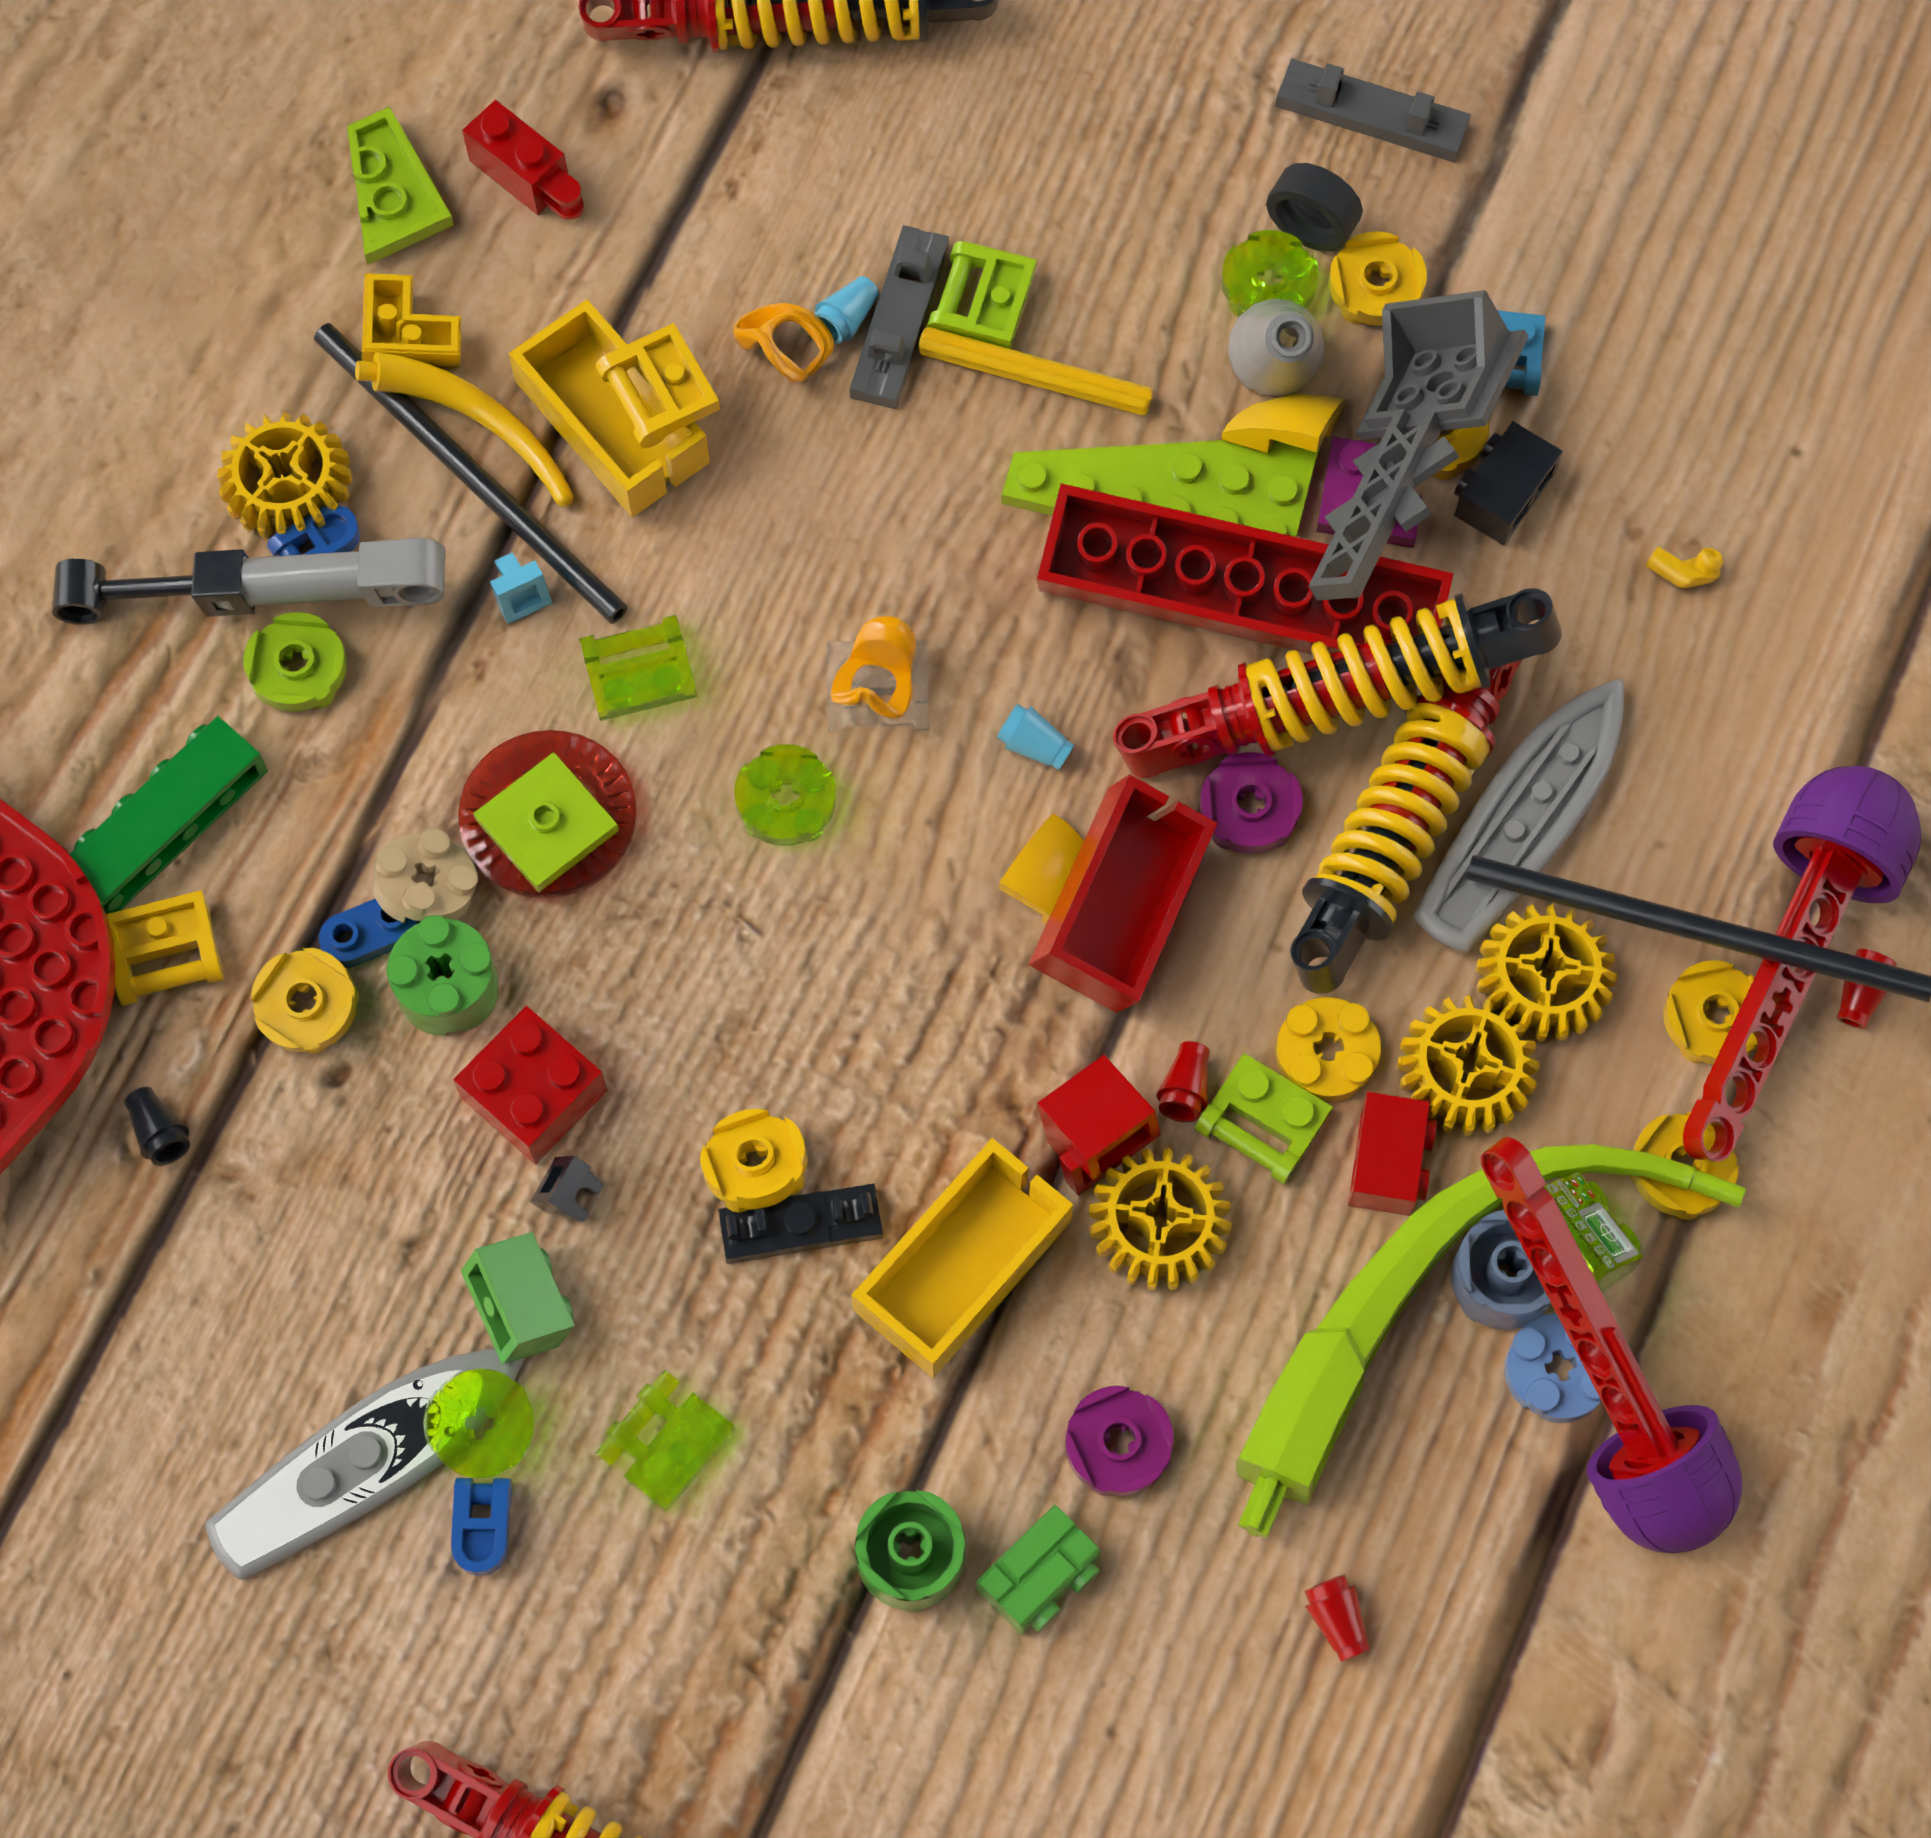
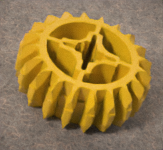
M283 411L278 422H272L271 418L264 414L262 419L263 425L258 428L246 422L244 430L247 436L243 438L231 435L230 444L233 450L221 451L220 459L223 467L217 469V478L221 485L219 494L222 501L227 504L230 516L235 520L240 519L242 527L248 533L257 528L260 536L265 540L274 531H277L278 534H285L287 527L294 523L298 531L305 530L306 526L303 518L311 514L319 528L323 527L325 521L319 509L326 506L328 509L336 510L338 503L348 502L349 492L346 486L351 485L353 480L351 470L348 468L351 462L347 451L342 448L343 446L338 435L335 433L329 434L327 426L322 421L312 425L310 418L304 413L295 422H292L290 414ZM318 459L323 464L319 480L316 484H313L309 479V474L312 472V463ZM254 469H257L261 474V478L257 482L259 488L252 495L247 490L248 482Z
M1554 903L1547 906L1544 916H1540L1538 910L1532 904L1526 908L1524 919L1512 911L1506 917V926L1499 923L1495 924L1490 931L1492 940H1484L1479 950L1484 958L1478 959L1475 966V971L1484 976L1479 979L1477 984L1478 992L1491 994L1487 1000L1491 998L1493 1002L1492 1010L1499 1008L1508 1010L1511 1016L1509 1022L1513 1019L1518 1023H1525L1526 1031L1524 1035L1528 1028L1536 1029L1535 1036L1539 1043L1545 1041L1549 1030L1553 1031L1555 1037L1560 1042L1567 1038L1569 1027L1579 1035L1584 1033L1588 1027L1587 1020L1598 1022L1603 1015L1601 1006H1609L1614 996L1608 988L1614 987L1617 982V973L1609 970L1616 960L1615 953L1601 952L1608 942L1606 935L1591 937L1589 934L1594 927L1592 919L1585 921L1579 926L1574 923L1576 918L1574 909L1568 910L1564 918L1558 917ZM1540 940L1537 952L1533 954H1520L1519 958L1506 957L1517 946L1529 941ZM1560 945L1571 951L1578 960L1567 957L1562 952ZM1545 956L1547 957L1546 968L1552 970L1549 976L1555 974L1547 990V978L1541 976L1543 970L1538 971ZM1514 986L1523 987L1529 991L1533 1002L1522 996ZM1574 987L1586 988L1584 994L1576 1000L1565 1005L1552 1006L1556 993L1563 991L1572 992Z
M1470 995L1464 997L1461 1009H1458L1449 997L1443 1000L1441 1012L1429 1006L1423 1013L1424 1022L1416 1019L1413 1020L1408 1028L1411 1036L1403 1037L1399 1048L1406 1055L1398 1058L1397 1069L1408 1073L1401 1078V1090H1417L1411 1096L1412 1099L1430 1101L1427 1119L1434 1120L1437 1114L1444 1117L1442 1129L1445 1133L1452 1130L1455 1122L1462 1123V1131L1466 1136L1472 1135L1476 1122H1479L1482 1130L1487 1134L1493 1132L1495 1118L1504 1125H1508L1514 1118L1513 1110L1524 1111L1529 1102L1525 1095L1533 1094L1537 1087V1082L1531 1076L1537 1074L1540 1063L1538 1060L1529 1058L1537 1048L1535 1041L1520 1040L1526 1031L1525 1023H1518L1511 1027L1508 1024L1511 1017L1508 1010H1503L1499 1016L1491 1013L1493 1009L1491 998L1485 1000L1481 1009L1474 1008V1000ZM1471 1032L1470 1036L1463 1042L1452 1043L1444 1041L1442 1045L1435 1043L1437 1039L1449 1033ZM1486 1038L1500 1049L1508 1067L1502 1065L1503 1060L1490 1054L1487 1050ZM1471 1048H1474L1475 1052L1472 1058L1474 1071L1469 1072L1465 1083H1462L1461 1079L1464 1073L1462 1069L1463 1059H1467ZM1428 1064L1434 1065V1071L1443 1074L1449 1080L1451 1086L1450 1093L1437 1084L1430 1073ZM1493 1086L1502 1088L1499 1093L1481 1100L1466 1099L1467 1093L1475 1088L1480 1087L1492 1090Z
M1170 1148L1164 1149L1161 1161H1154L1153 1153L1150 1149L1143 1150L1141 1165H1138L1129 1155L1123 1157L1122 1167L1125 1174L1110 1167L1105 1174L1109 1185L1097 1184L1094 1189V1196L1101 1202L1089 1205L1088 1215L1095 1220H1099L1090 1225V1237L1104 1239L1096 1246L1097 1255L1099 1257H1106L1115 1253V1256L1109 1263V1270L1112 1273H1116L1125 1265L1129 1267L1126 1282L1130 1285H1134L1137 1282L1139 1274L1148 1276L1147 1289L1150 1291L1156 1289L1158 1277H1166V1283L1170 1290L1177 1289L1179 1273H1182L1191 1284L1195 1283L1199 1276L1195 1264L1203 1270L1211 1271L1214 1268L1215 1260L1210 1253L1223 1254L1225 1252L1227 1244L1219 1236L1230 1234L1232 1227L1231 1222L1221 1218L1230 1212V1202L1215 1200L1223 1192L1224 1186L1222 1182H1212L1205 1185L1211 1172L1208 1165L1200 1167L1194 1173L1190 1170L1193 1156L1190 1153L1185 1154L1180 1164L1173 1163V1151ZM1156 1183L1155 1192L1150 1198L1144 1201L1131 1200L1130 1205L1120 1204L1136 1188ZM1172 1186L1186 1192L1197 1204L1201 1215L1193 1214V1208H1187L1178 1204L1173 1197ZM1160 1199H1164L1163 1212H1165L1167 1222L1166 1227H1162L1160 1240H1156L1157 1226H1154L1153 1215L1154 1211H1158ZM1118 1224H1126L1127 1230L1139 1232L1144 1236L1147 1241L1148 1252L1144 1253L1132 1246L1121 1233ZM1189 1233L1201 1234L1195 1243L1186 1250L1174 1255L1164 1256L1165 1245L1170 1240L1176 1237L1188 1238Z

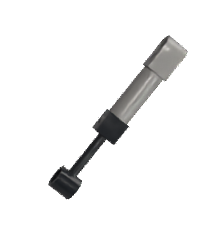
M425 538L360 542L359 551L249 558L243 549L205 551L194 554L193 575L106 580V569L97 562L72 558L58 562L55 567L52 614L58 620L66 623L88 625L97 623L102 619L103 608L108 600L186 595L192 596L207 617L254 614L255 605L365 599L370 607L429 605L441 601L444 597L446 551L441 543Z

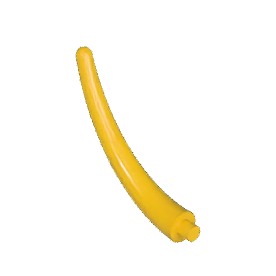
M375 352L372 361L356 362V380L372 381L374 391L400 393L427 399L449 407L478 422L508 444L531 467L558 506L565 508L573 503V493L567 481L544 446L513 413L483 390L446 370L404 356Z

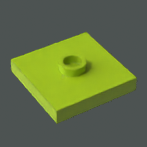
M554 752L473 813L478 824L538 893L619 831L617 823Z

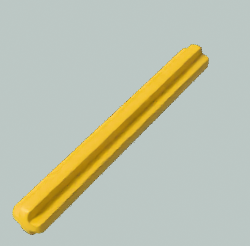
M926 327L920 337L919 353L931 358L1139 415H1146L1152 403L1153 390L1144 385L932 327Z

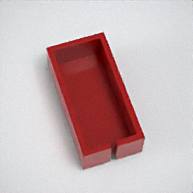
M1131 774L1107 789L1028 964L1115 1013L1139 1003L1218 824L1179 801L1156 814L1152 820L1147 816L1165 806L1169 796Z

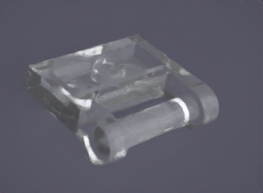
M916 640V652L911 673L913 705H909L906 713L898 719L883 717L873 711L870 706H843L832 701L831 688L834 678L840 667L849 659L855 641L827 642L828 732H843V727L913 725L914 730H929L927 640ZM864 666L855 673L851 690L864 687L873 690L877 695H893L896 688V679L891 672L882 667Z

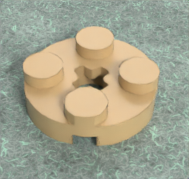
M431 828L423 831L421 834L414 833L398 837L378 852L374 865L372 891L380 907L392 918L403 923L405 917L415 921H422L425 917L431 915L458 920L466 913L470 906L471 899L476 890L478 876L468 854L460 846L451 842L445 832ZM417 874L429 875L434 878V886L429 887L425 882L415 883L413 880Z

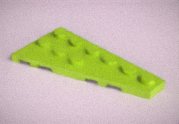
M1225 440L1014 452L1002 491L1001 504L1052 516L1060 483L1297 537L1319 448L1317 452H1313L1274 440L1269 452L1265 453Z

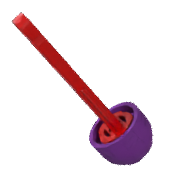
M1842 766L1820 773L1799 790L1791 802L1773 840L1774 850L1781 861L1802 877L1775 935L1828 948L1851 899L1867 903H1887L1899 897L1921 845V826L1918 812L1911 795L1901 783L1890 775L1874 768ZM1814 900H1816L1820 908L1819 921L1815 926H1813L1809 917V910ZM1763 959L1703 1085L1702 1099L1696 1100L1685 1123L1683 1145L1690 1157L1696 1160L1718 1162L1725 1160L1732 1153L1745 1126L1741 1120L1752 1111L1815 977V972L1800 968L1792 970L1789 965ZM1753 1033L1757 1039V1052L1753 1059L1750 1060L1746 1052V1043L1749 1036ZM1732 1078L1736 1085V1096L1732 1104L1729 1105L1725 1098V1088L1728 1081ZM1711 1124L1715 1131V1140L1711 1149L1707 1150L1703 1142V1135L1706 1127Z
M1508 1136L1501 1138L1481 1155L1482 1169L1496 1197L1502 1198L1504 1212L1618 1432L1608 1438L1594 1452L1587 1465V1476L1594 1485L1595 1492L1601 1499L1606 1512H1608L1622 1533L1634 1543L1646 1549L1663 1553H1681L1701 1548L1716 1539L1729 1526L1741 1501L1742 1473L1733 1447L1723 1427L1720 1425L1716 1413L1712 1409L1701 1405H1683L1661 1410L1554 1198L1544 1188L1546 1182L1532 1155L1516 1139Z

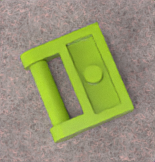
M965 241L954 243L950 255V261L953 264L938 309L931 313L927 327L1011 349L1036 272L1037 259ZM976 267L982 268L983 272L968 317L956 314L970 270Z
M1243 1053L1212 1102L1199 1118L1194 1130L1206 1138H1209L1211 1135L1215 1136L1272 1171L1270 1177L1284 1185L1331 1114L1333 1106ZM1230 1109L1286 1143L1289 1147L1282 1154L1223 1118V1116Z

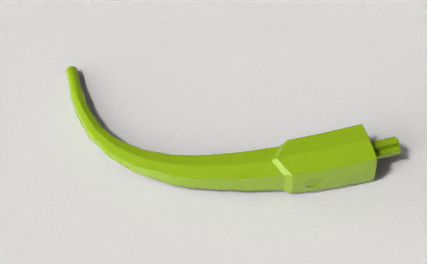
M1595 1144L1550 1146L1529 1151L1545 1182L1554 1178L1589 1172L1643 1176L1687 1191L1690 1189L1737 1208L1740 1207L1747 1189L1697 1170L1696 1167L1646 1152ZM1483 1169L1439 1192L1409 1216L1350 1281L1318 1327L1305 1333L1268 1395L1236 1462L1238 1476L1255 1484L1238 1522V1527L1247 1530L1248 1534L1255 1537L1259 1535L1267 1539L1285 1497L1305 1505L1309 1504L1334 1445L1363 1389L1364 1373L1397 1317L1435 1264L1467 1230L1503 1203L1502 1198L1496 1197Z

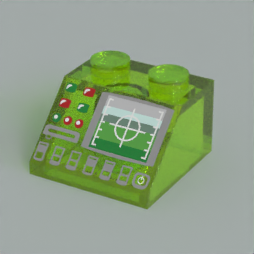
M1578 1171L1544 1186L1554 1198L1601 1292H1604L1637 1268L1644 1257L1639 1251L1641 1250L1640 1241L1625 1223L1619 1225L1608 1211V1200L1595 1182H1586Z

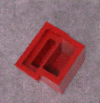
M1102 1055L1037 1102L1047 1143L1060 1156L1059 1160L1065 1182L1077 1196L1105 1177L1106 1171L1110 1167L1117 1168L1120 1166L1123 1157L1127 1155L1132 1157L1161 1136L1156 1111L1105 1055Z

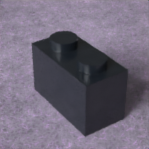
M1512 421L1502 436L1495 432L1490 437L1481 452L1480 458L1484 461L1477 471L1474 472L1468 469L1460 479L1454 491V495L1459 497L1454 516L1504 546L1556 474L1563 450Z

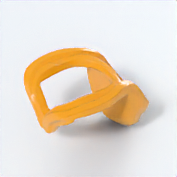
M775 303L757 308L742 316L733 328L734 338L742 350L750 351L761 346L768 360L791 383L807 380L808 377L813 375L823 365L834 350L833 336L824 322L813 312L794 304ZM793 321L803 327L820 350V353L805 369L799 368L774 343L772 335L783 322Z
M885 615L875 617L864 624L855 639L849 659L840 667L834 678L831 688V699L833 702L846 706L866 702L877 714L891 719L901 718L906 713L913 695L911 673L916 652V638L906 622L898 617ZM869 665L878 666L894 675L896 688L888 703H885L873 690L858 687L851 690L854 675L860 668Z

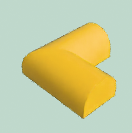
M364 273L363 361H372L375 352L412 358L433 366L460 367L461 316L412 314L413 275Z

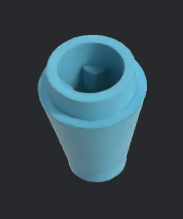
M859 276L816 305L815 315L824 322L831 332L834 345L853 338L874 302L878 299L879 290L870 279Z
M1018 703L996 737L1006 743L1004 749L1045 765H1051L1057 770H1060L1075 744L1066 740L1067 738L1032 706L1027 710Z

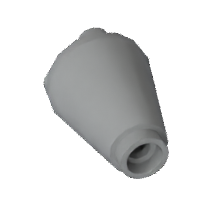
M1269 299L1254 304L1237 318L1229 335L1228 356L1233 372L1245 388L1261 395L1282 397L1300 391L1316 377L1324 361L1325 339L1319 322L1308 309L1291 300ZM1283 330L1288 335L1297 337L1293 347H1286L1281 343L1280 334Z

